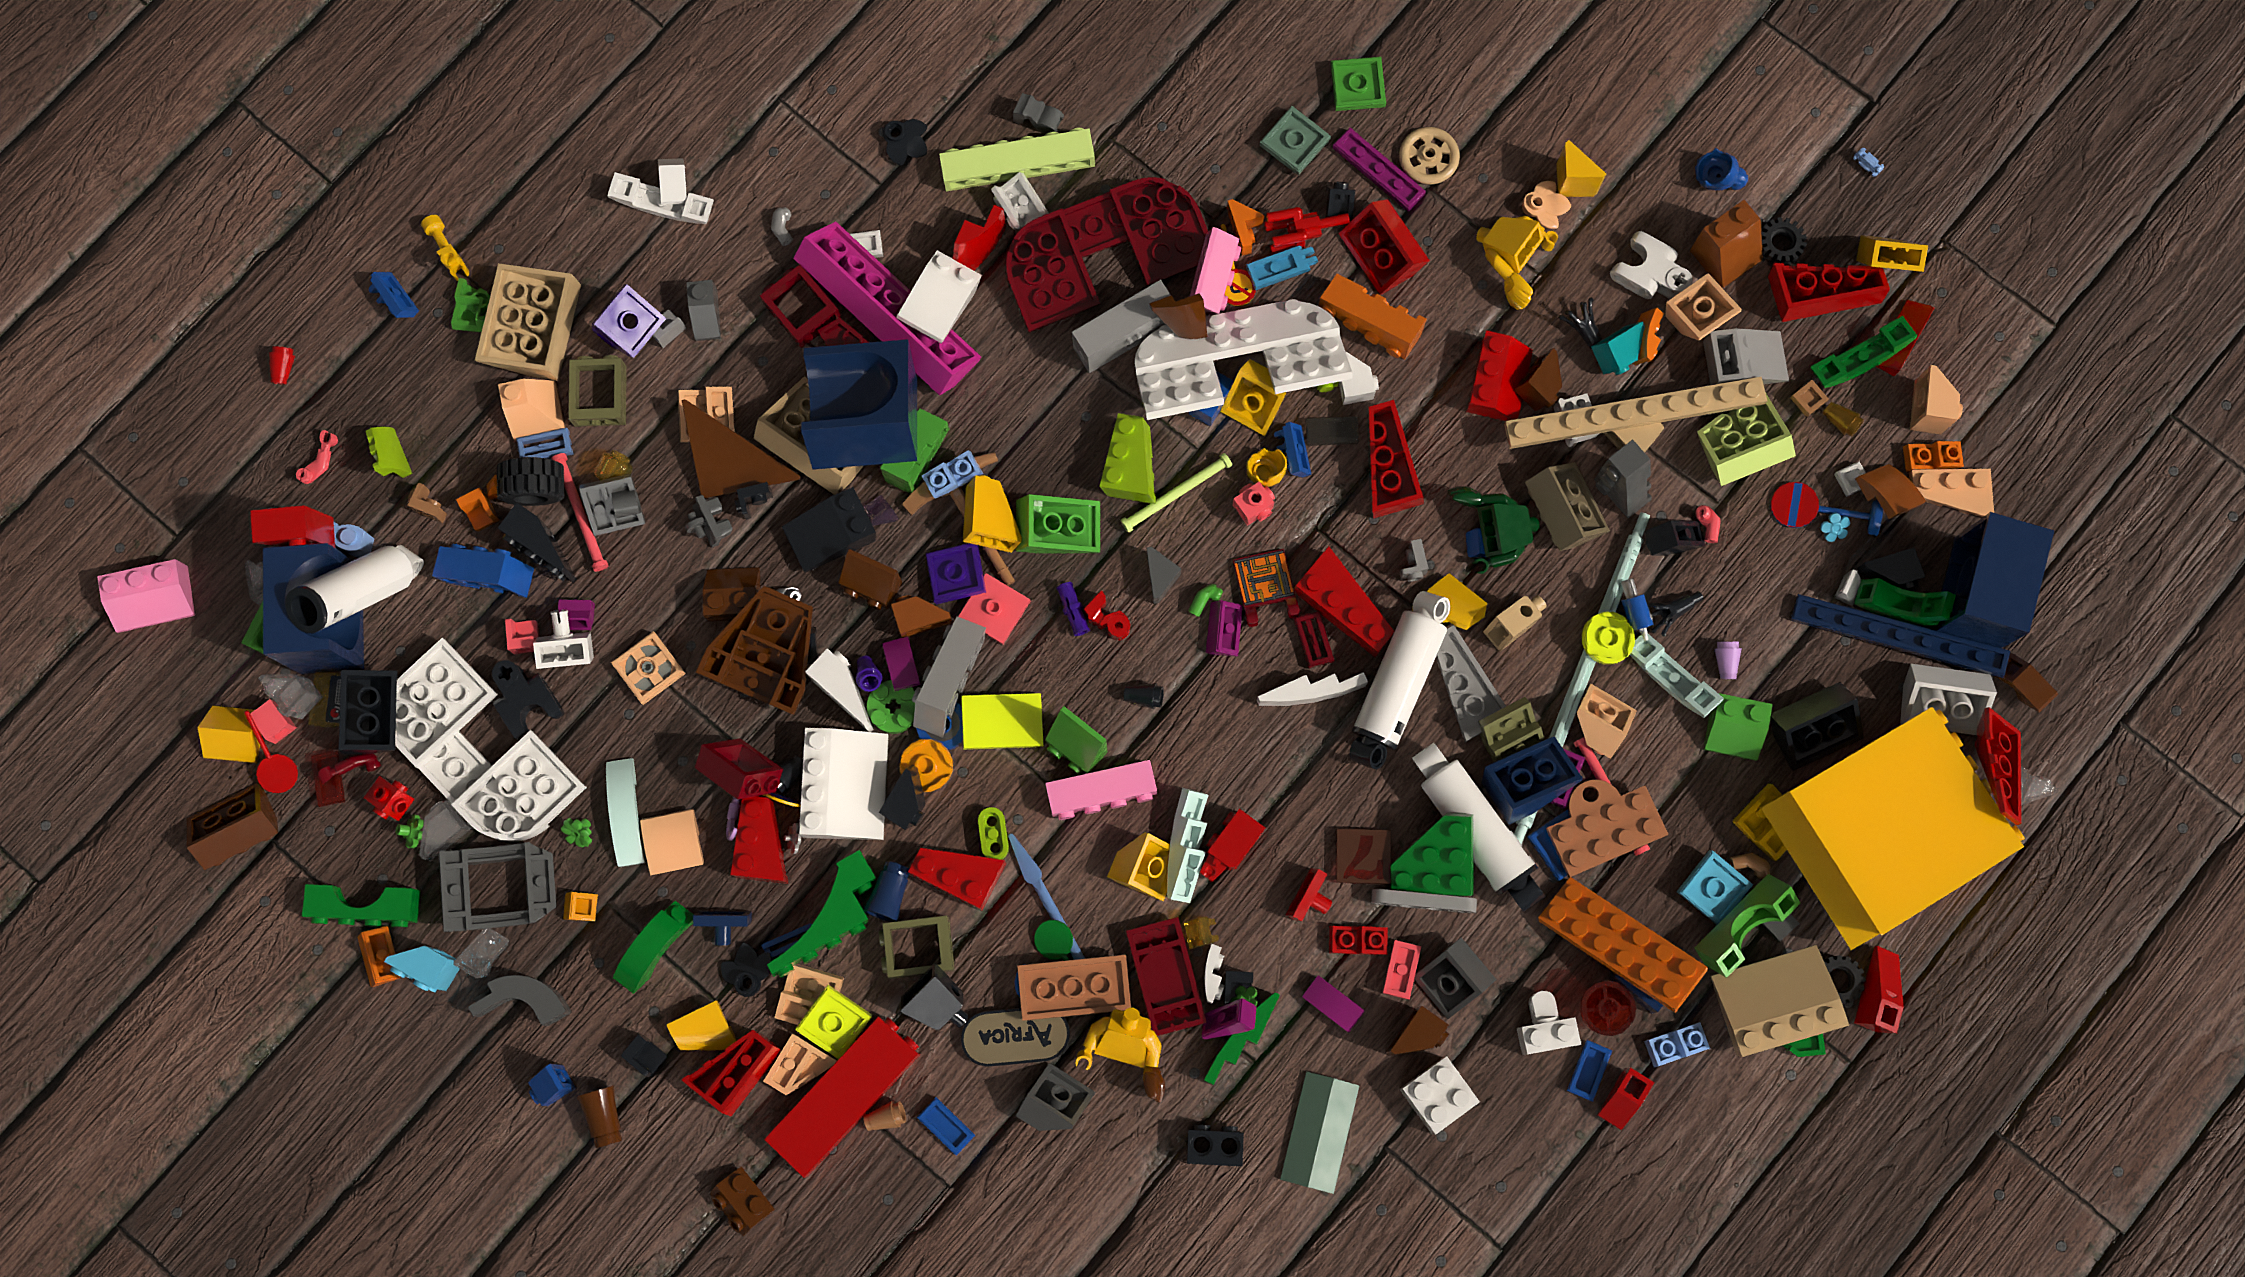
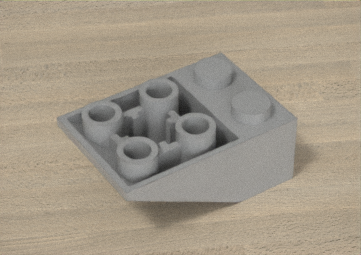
M1737 328L1718 330L1709 333L1703 341L1711 385L1761 376L1763 384L1789 381L1780 331Z

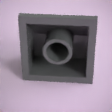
M1462 937L1415 974L1414 977L1416 982L1447 1019L1477 998L1497 980Z

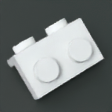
M1019 172L1002 187L994 186L991 188L995 195L993 197L994 202L997 206L1004 209L1008 216L1006 220L1014 230H1020L1030 221L1049 214L1024 173Z

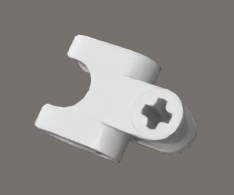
M1638 231L1632 236L1631 248L1642 257L1643 264L1630 266L1620 262L1610 271L1612 280L1646 299H1651L1656 291L1668 299H1672L1693 282L1691 273L1674 263L1678 257L1677 252L1670 246L1642 231ZM1676 282H1679V283H1680L1679 286H1676V285H1674V284H1675Z

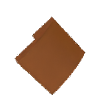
M1890 464L1855 478L1866 499L1870 501L1877 498L1888 519L1917 508L1927 502L1910 479Z

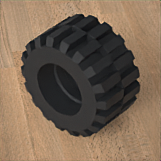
M521 457L503 461L497 465V498L508 504L515 505L517 502L521 506H540L556 503L564 498V466L555 460L539 457Z

